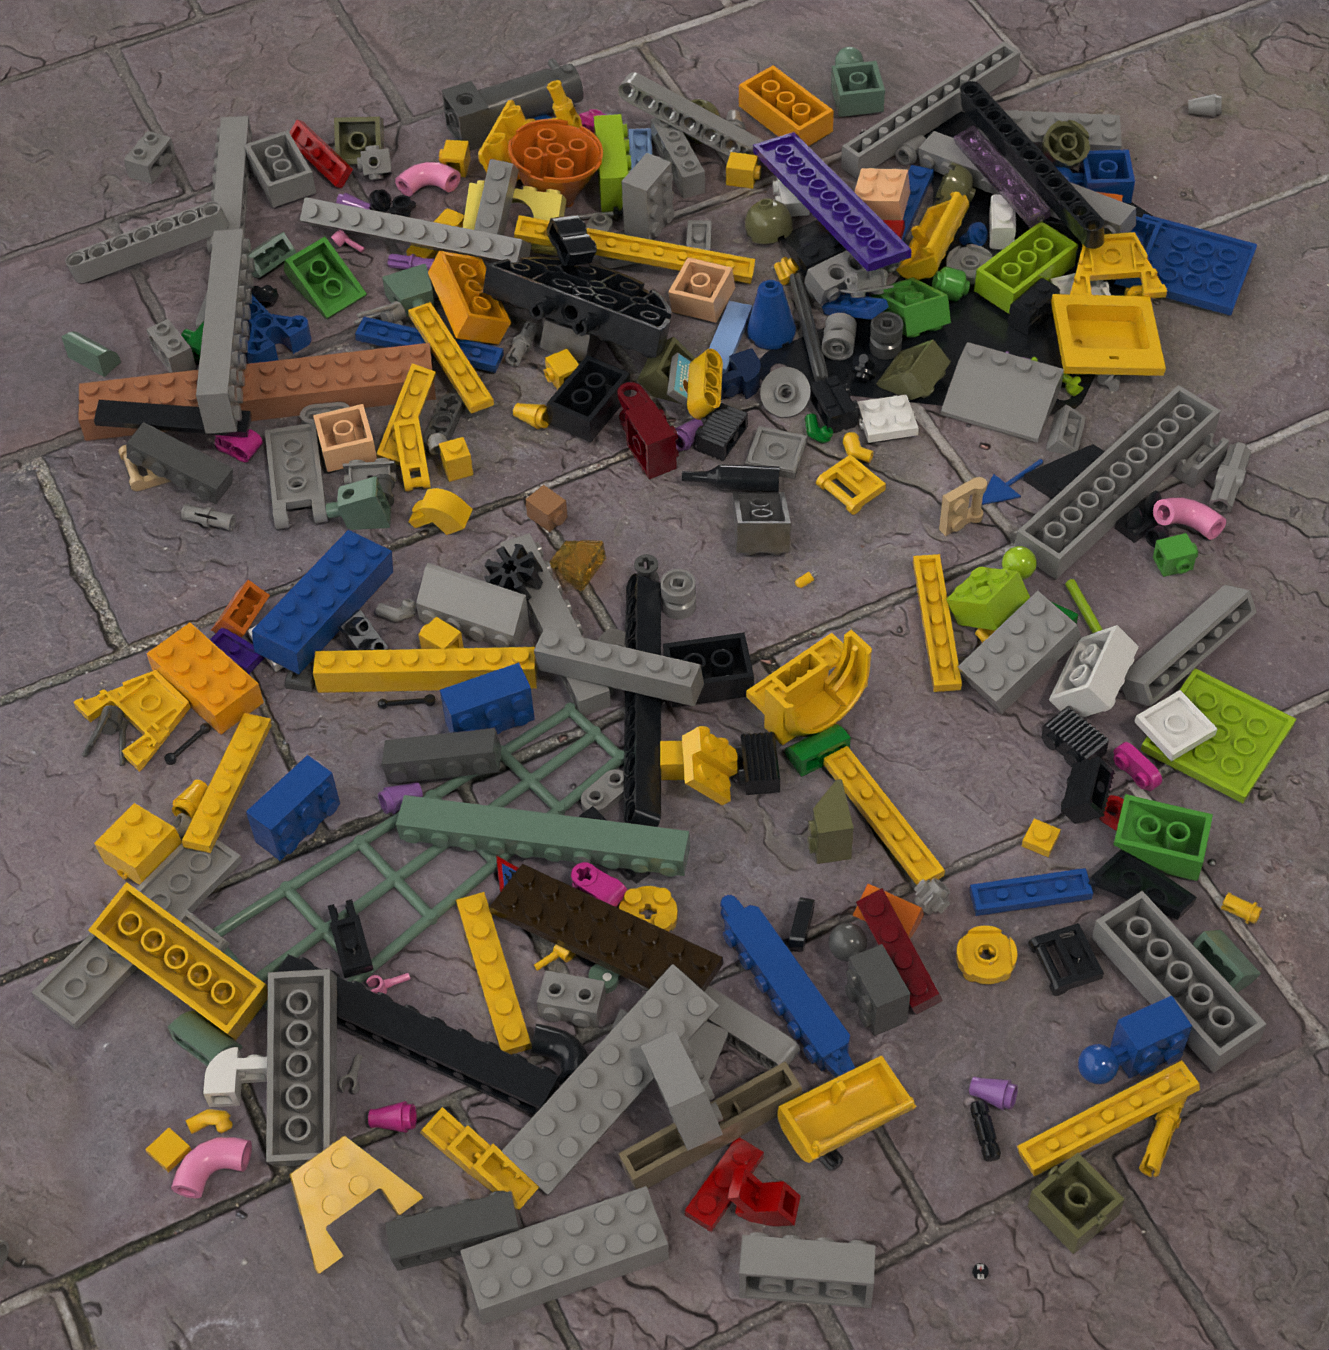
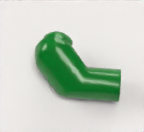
M807 414L804 418L807 436L820 443L829 442L833 436L832 428L829 427L827 429V426L818 427L817 416L815 414Z

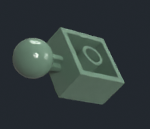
M842 48L835 57V65L831 68V90L838 116L884 112L885 89L877 62H864L862 53L857 48Z

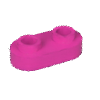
M1123 742L1114 749V763L1119 769L1127 772L1139 788L1152 791L1162 784L1159 770L1132 744Z

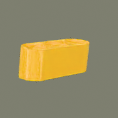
M712 348L704 351L689 364L687 409L691 416L698 420L703 419L721 404L723 361L720 354Z

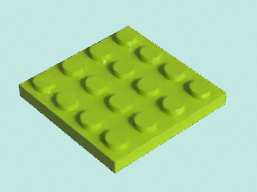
M1194 668L1180 690L1217 728L1216 735L1173 761L1148 736L1142 743L1140 751L1243 804L1294 727L1296 718Z

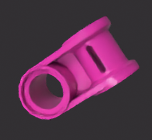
M249 429L248 437L214 435L216 436L214 444L218 451L226 453L244 463H247L263 444L260 435Z
M582 862L574 866L571 871L572 887L615 907L623 900L624 894L627 891L625 885L592 864Z

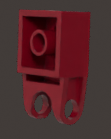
M634 382L624 383L618 388L617 393L623 408L619 413V421L626 433L627 447L649 480L677 469L676 458L679 457V453L676 447L678 434L675 427L668 424L664 411L661 408H657L653 400L639 384ZM627 390H634L637 392V394L632 397H627L623 393Z

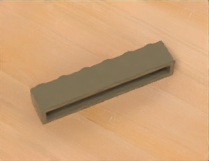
M785 1061L710 1103L716 1102L724 1120L718 1123L723 1135L687 1151L675 1123L618 1153L623 1169L635 1190L645 1186L648 1189L777 1117L780 1105L802 1095L801 1085Z

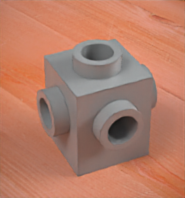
M379 145L366 146V151H360L361 157H357L358 170L363 171L364 176H369V180L383 179V174L392 173L390 151L388 148L379 149ZM373 159L378 160V164L376 166L370 165Z

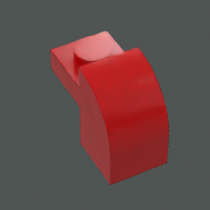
M746 1168L734 1169L728 1199L736 1205V1215L747 1221L767 1226H795L801 1198L800 1194L784 1181L761 1182Z

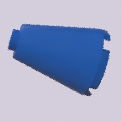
M767 280L759 285L747 326L749 340L751 338L759 348L767 350L782 348V344L788 341L791 343L796 336V325L783 286L775 280Z

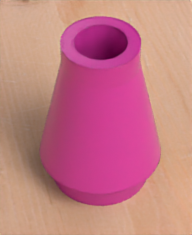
M406 1101L377 1109H370L368 1113L370 1128L407 1133L409 1129H415L416 1107L414 1104H408Z

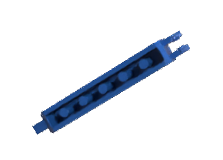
M724 895L720 903L722 907L721 916L724 919L725 928L723 932L724 940L730 948L734 947L737 950L743 968L751 970L760 992L767 993L776 1015L779 1017L783 1016L786 1020L787 1029L792 1038L800 1040L804 1046L803 1051L811 1064L816 1063L821 1072L827 1069L835 1078L855 1069L848 1054L850 1034L759 907L749 905L744 908L740 901L735 898V895Z

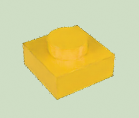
M1034 818L1022 840V847L1049 857L1060 836L1061 829Z

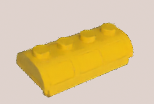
M959 192L951 193V200L929 207L919 226L912 227L911 233L913 238L909 244L911 258L900 261V266L896 269L901 276L907 279L915 278L920 280L931 278L935 275L969 208V200L966 195H961Z
M881 1055L780 1105L777 1114L781 1129L802 1160L811 1163L819 1157L848 1144L852 1140L881 1127L885 1123L914 1110L917 1106L914 1103V1099L909 1096Z

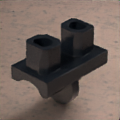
M356 610L346 621L338 626L347 639L346 643L349 647H353L354 650L388 649L384 640L381 639L361 610Z

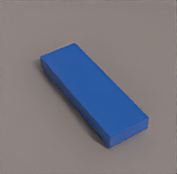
M840 295L836 300L825 303L822 306V310L826 315L845 313L853 318L873 319L889 306L886 299L854 298L850 295Z

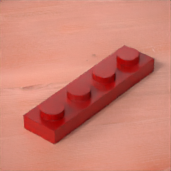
M297 119L289 133L301 154L335 187L342 189L353 168L307 124Z

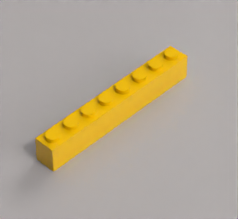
M535 647L315 651L313 676L318 693L436 691L519 663L531 689H537L538 666L534 654Z

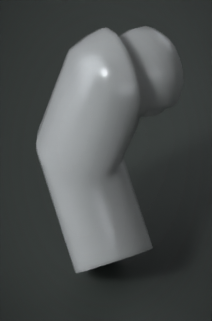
M405 599L401 602V607L397 608L379 603L375 613L390 621L399 622L415 615L416 603L412 599Z

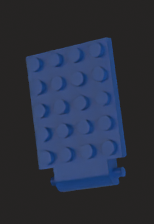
M1143 214L1142 218L1136 216V226L1131 232H1135L1148 255L1151 266L1158 272L1157 276L1162 285L1166 286L1167 295L1165 298L1232 316L1257 244ZM1139 277L1116 279L1115 284L1128 288L1142 285Z

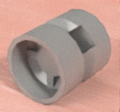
M834 313L825 320L822 352L826 357L833 360H845L853 354L857 323L852 316L845 313Z
M670 570L661 579L662 610L669 618L676 620L690 617L696 609L695 578L687 570Z

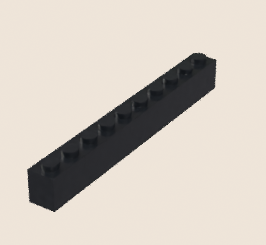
M288 954L277 972L321 970V968L314 966L307 958H296ZM331 970L337 976V1027L532 1116L559 1089V1076L552 1069L546 1066L538 1067L533 1065L520 1054L513 1053L511 1055L502 1051L498 1045L491 1041L482 1042L464 1029L456 1030L451 1028L438 1017L432 1016L429 1018L420 1014L411 1005H400L394 1002L388 995L369 991L360 982L355 980L349 982Z

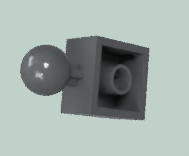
M843 923L835 927L829 936V948L837 959L849 962L848 970L846 971L847 985H845V992L850 1002L857 1004L859 1018L865 1028L869 1027L873 1035L876 1036L907 1023L911 993L884 946L880 944L866 950L867 937L859 926L852 923Z

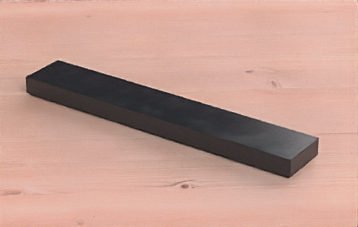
M98 400L94 418L96 426L138 429L144 422L160 431L206 434L199 407ZM241 410L242 420L237 423V432L210 434L248 437L252 418L251 411Z

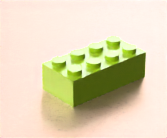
M621 114L594 116V134L600 140L603 147L602 163L597 169L601 212H611L614 206L621 210L623 206L622 180L631 169V155H628L630 153L629 139H624L628 138L627 123H622Z
M1040 221L976 270L974 291L1010 314V304L1040 278L1050 282V279L1061 277L1075 266L1078 244Z

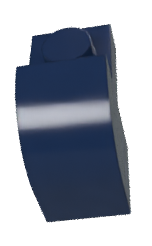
M752 348L729 355V372L722 374L721 400L740 393L743 394L745 399H748L759 390L761 364Z

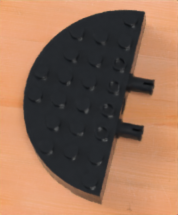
M520 257L519 262L510 263L509 259H504L487 265L483 293L492 296L494 300L512 303L515 308L529 310L530 316L533 319L535 317L536 320L542 317L554 319L560 325L572 326L576 335L580 333V336H584L587 333L598 336L602 341H612L620 344V347L623 349L641 352L647 358L658 357L665 348L671 322V308L657 291L653 289L649 292L644 289L643 282L633 277L590 263L589 267L577 265L565 267L559 258Z

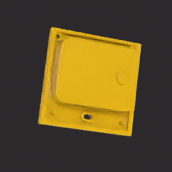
M1052 295L1051 305L1064 374L1164 376L1166 366L1150 296Z

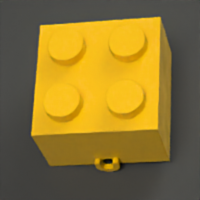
M135 803L94 842L105 864L115 869L122 879L126 880L129 878L139 885L182 843L174 826Z

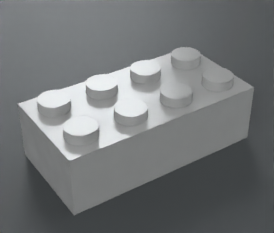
M1037 591L958 666V669L963 679L1002 714L1081 639L1077 624Z
M759 1232L742 1235L739 1298L871 1308L876 1245H868L867 1242L861 1240H853L849 1243L835 1242L830 1238H818L815 1241L802 1240L801 1237L795 1235L776 1238Z

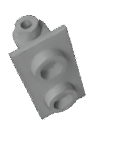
M883 268L867 272V277L866 271L849 273L845 277L847 289H841L840 292L851 293V297L854 298L865 297L866 292H869V294H883L884 289L894 288V285H887L888 272Z
M379 458L375 462L351 460L349 463L343 464L346 474H349L344 475L345 485L367 479L368 477H374L377 474H389L394 478V482H397L396 472H392L397 471L395 462L390 461V459Z

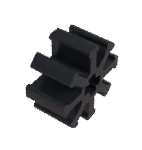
M521 544L514 545L515 549L512 556H510L504 546L498 548L496 552L502 559V562H493L487 559L485 567L490 575L484 577L486 582L526 595V601L531 599V595L525 587L530 585L540 589L543 584L542 579L538 575V572H543L540 563L532 551L527 553Z

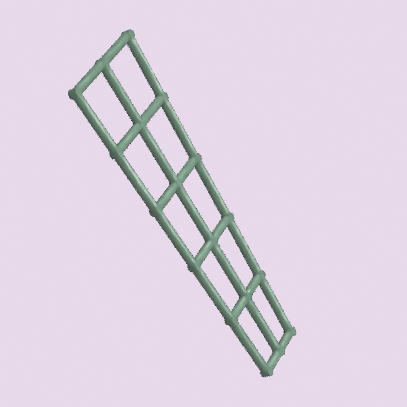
M567 703L560 711L506 745L501 746L500 761L505 763L522 781L487 806L504 808L524 792L531 789L550 808L547 813L565 815L566 811L581 799L583 792L610 770L624 765V751L620 750L601 732L598 726H595L579 712L574 703ZM567 718H571L586 732L584 736L533 773H530L511 755ZM595 741L612 758L564 799L559 801L539 781ZM477 775L453 777L436 789L428 790L423 797L442 800V797ZM398 812L363 835H357L353 841L290 881L282 882L280 887L212 930L223 937L286 897L316 930L254 976L265 982L268 980V973L277 972L288 954L298 958L323 939L337 952L330 926L331 919L325 923L296 890L360 850L386 879L353 903L356 915L395 887L422 916L371 959L373 971L347 979L349 982L355 980L362 983L367 981L375 971L430 925L436 924L437 919L456 904L457 899L465 897L494 871L498 870L496 856L508 861L515 854H493L486 850L475 849L487 863L431 909L404 880L450 846L438 847L432 845L398 871H395L370 843L396 827ZM346 908L338 914V920L350 917L347 914ZM229 947L223 952L249 971ZM268 1000L263 1005L267 1010Z

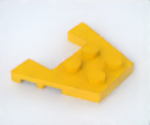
M1135 232L1104 234V243L1099 248L1090 249L1084 245L1082 246L1070 295H1092L1090 281L1139 277L1141 279L1143 296H1150V298L1166 297L1167 288L1159 280L1158 272L1151 266L1148 255Z
M157 670L122 682L123 686L108 692L103 689L95 697L84 700L82 697L73 702L75 708L90 723L101 715L102 709L105 706H116L123 711L124 717L143 734L142 737L122 750L124 757L139 772L143 770L191 708L189 701Z
M342 1136L290 1173L299 1212L306 1231L307 1242L313 1257L314 1268L318 1274L343 1257V1254L327 1232L326 1227L373 1192L380 1189L397 1215H401L423 1199L418 1191L346 1136Z

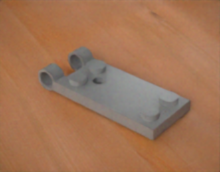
M315 423L265 430L273 517L276 530L290 528L288 509L312 506L315 524L328 522Z

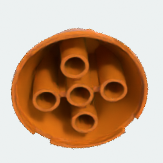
M543 119L527 123L518 128L514 137L509 140L508 154L511 162L519 169L518 175L524 186L535 187L539 192H546V189L558 190L567 199L566 207H571L574 205L576 197L600 167L603 159V147L597 136L583 126H580L579 129L568 125L566 120Z

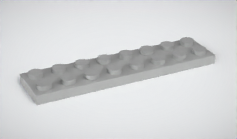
M219 840L216 841L211 853L185 848L183 843H181L136 889L177 919L185 908L192 913L243 861L241 855ZM91 933L31 993L36 1000L77 1030L121 986L137 967Z
M672 964L508 1143L502 1152L549 1196L654 1080L641 1046L676 1030L681 1042L686 1039L689 1041L714 1014L719 1005Z

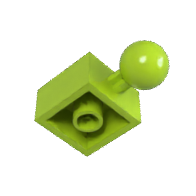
M1015 546L1004 554L1002 569L986 567L974 569L971 575L962 584L957 586L954 592L946 599L957 624L997 630L1030 598L1023 580L1029 578L1036 569L1037 561L1034 553L1026 547Z

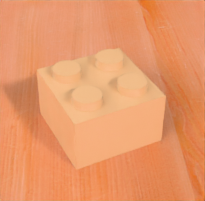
M861 168L854 192L882 220H903L910 195L908 170Z
M688 257L668 291L672 312L717 323L735 290L733 269Z
M363 404L313 415L327 472L344 469L343 464L349 463L351 460L375 462L377 456Z

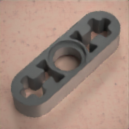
M448 393L441 397L423 436L424 447L427 453L431 454L427 443L428 438L433 433H441L446 437L447 441L451 440L463 413V402L458 394ZM440 421L450 422V424L445 427H440L437 425Z

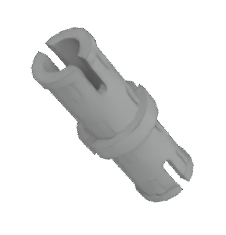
M528 322L525 323L520 334L515 336L512 341L513 346L505 356L508 364L514 366L515 363V366H518L524 354L530 351L532 347L531 342L539 332L535 324L530 323L529 325Z
M185 504L181 511L182 520L201 523L207 528L214 526L232 531L236 524V515L215 511L213 507L201 508ZM200 515L217 518V520L201 517Z

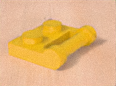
M848 455L826 470L816 480L818 487L830 492L846 506V510L852 515L857 514L862 506L884 492L886 488L885 482L852 455ZM833 480H839L857 496L852 498L837 486Z

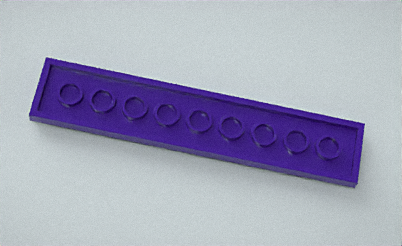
M795 132L753 144V153L758 156L763 164L867 272L911 258V248Z

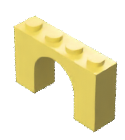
M478 180L477 184L469 183L463 228L472 230L475 228L485 181ZM523 186V189L514 190L512 203L525 204L531 208L534 218L550 221L551 218L564 216L567 199L558 190L546 189V192H539L535 187ZM531 243V250L535 253L558 256L555 247Z

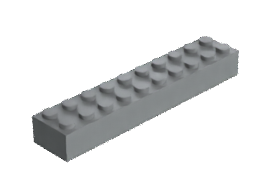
M243 229L214 231L196 390V398L206 434L237 432V423L242 420V412L239 405L243 403L241 386H245V376L242 369H246L244 353L248 352V343L245 336H249L247 320L251 319V311L248 304H252L250 288L254 287L252 273L255 272L254 258L249 257V253H251L249 238L245 239Z
M1178 385L1017 531L1015 546H1023L1030 549L1036 557V566L1057 579L1116 524V521L1133 509L1172 473L1182 459H1187L1201 446L1210 433L1216 432L1220 410Z

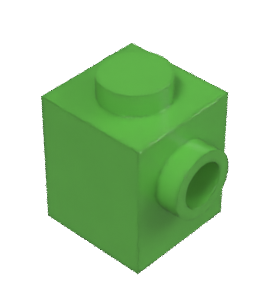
M1187 533L1156 540L1153 559L1163 577L1178 573L1183 574L1193 570L1195 560L1198 557V549L1196 544L1191 542Z

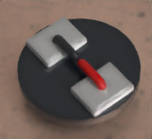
M977 1263L974 1265L972 1273L976 1279L983 1280L988 1276L989 1269L985 1264Z

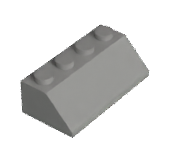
M427 563L416 602L419 620L429 624L435 617H438L461 631V634L469 636L475 641H483L495 645L497 648L520 646L530 629L526 595Z

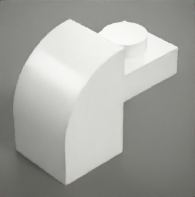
M238 1047L226 1049L216 1055L209 1063L205 1072L203 1094L208 1106H240L242 1083L267 1082V1057L249 1055L247 1058H242Z

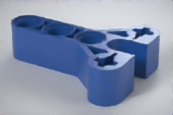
M252 295V304H248L250 306L251 319L247 320L250 339L247 341L248 352L246 353L248 364L277 361L278 356L275 344H284L294 354L311 343L312 338L307 318L301 315L288 317L270 314Z

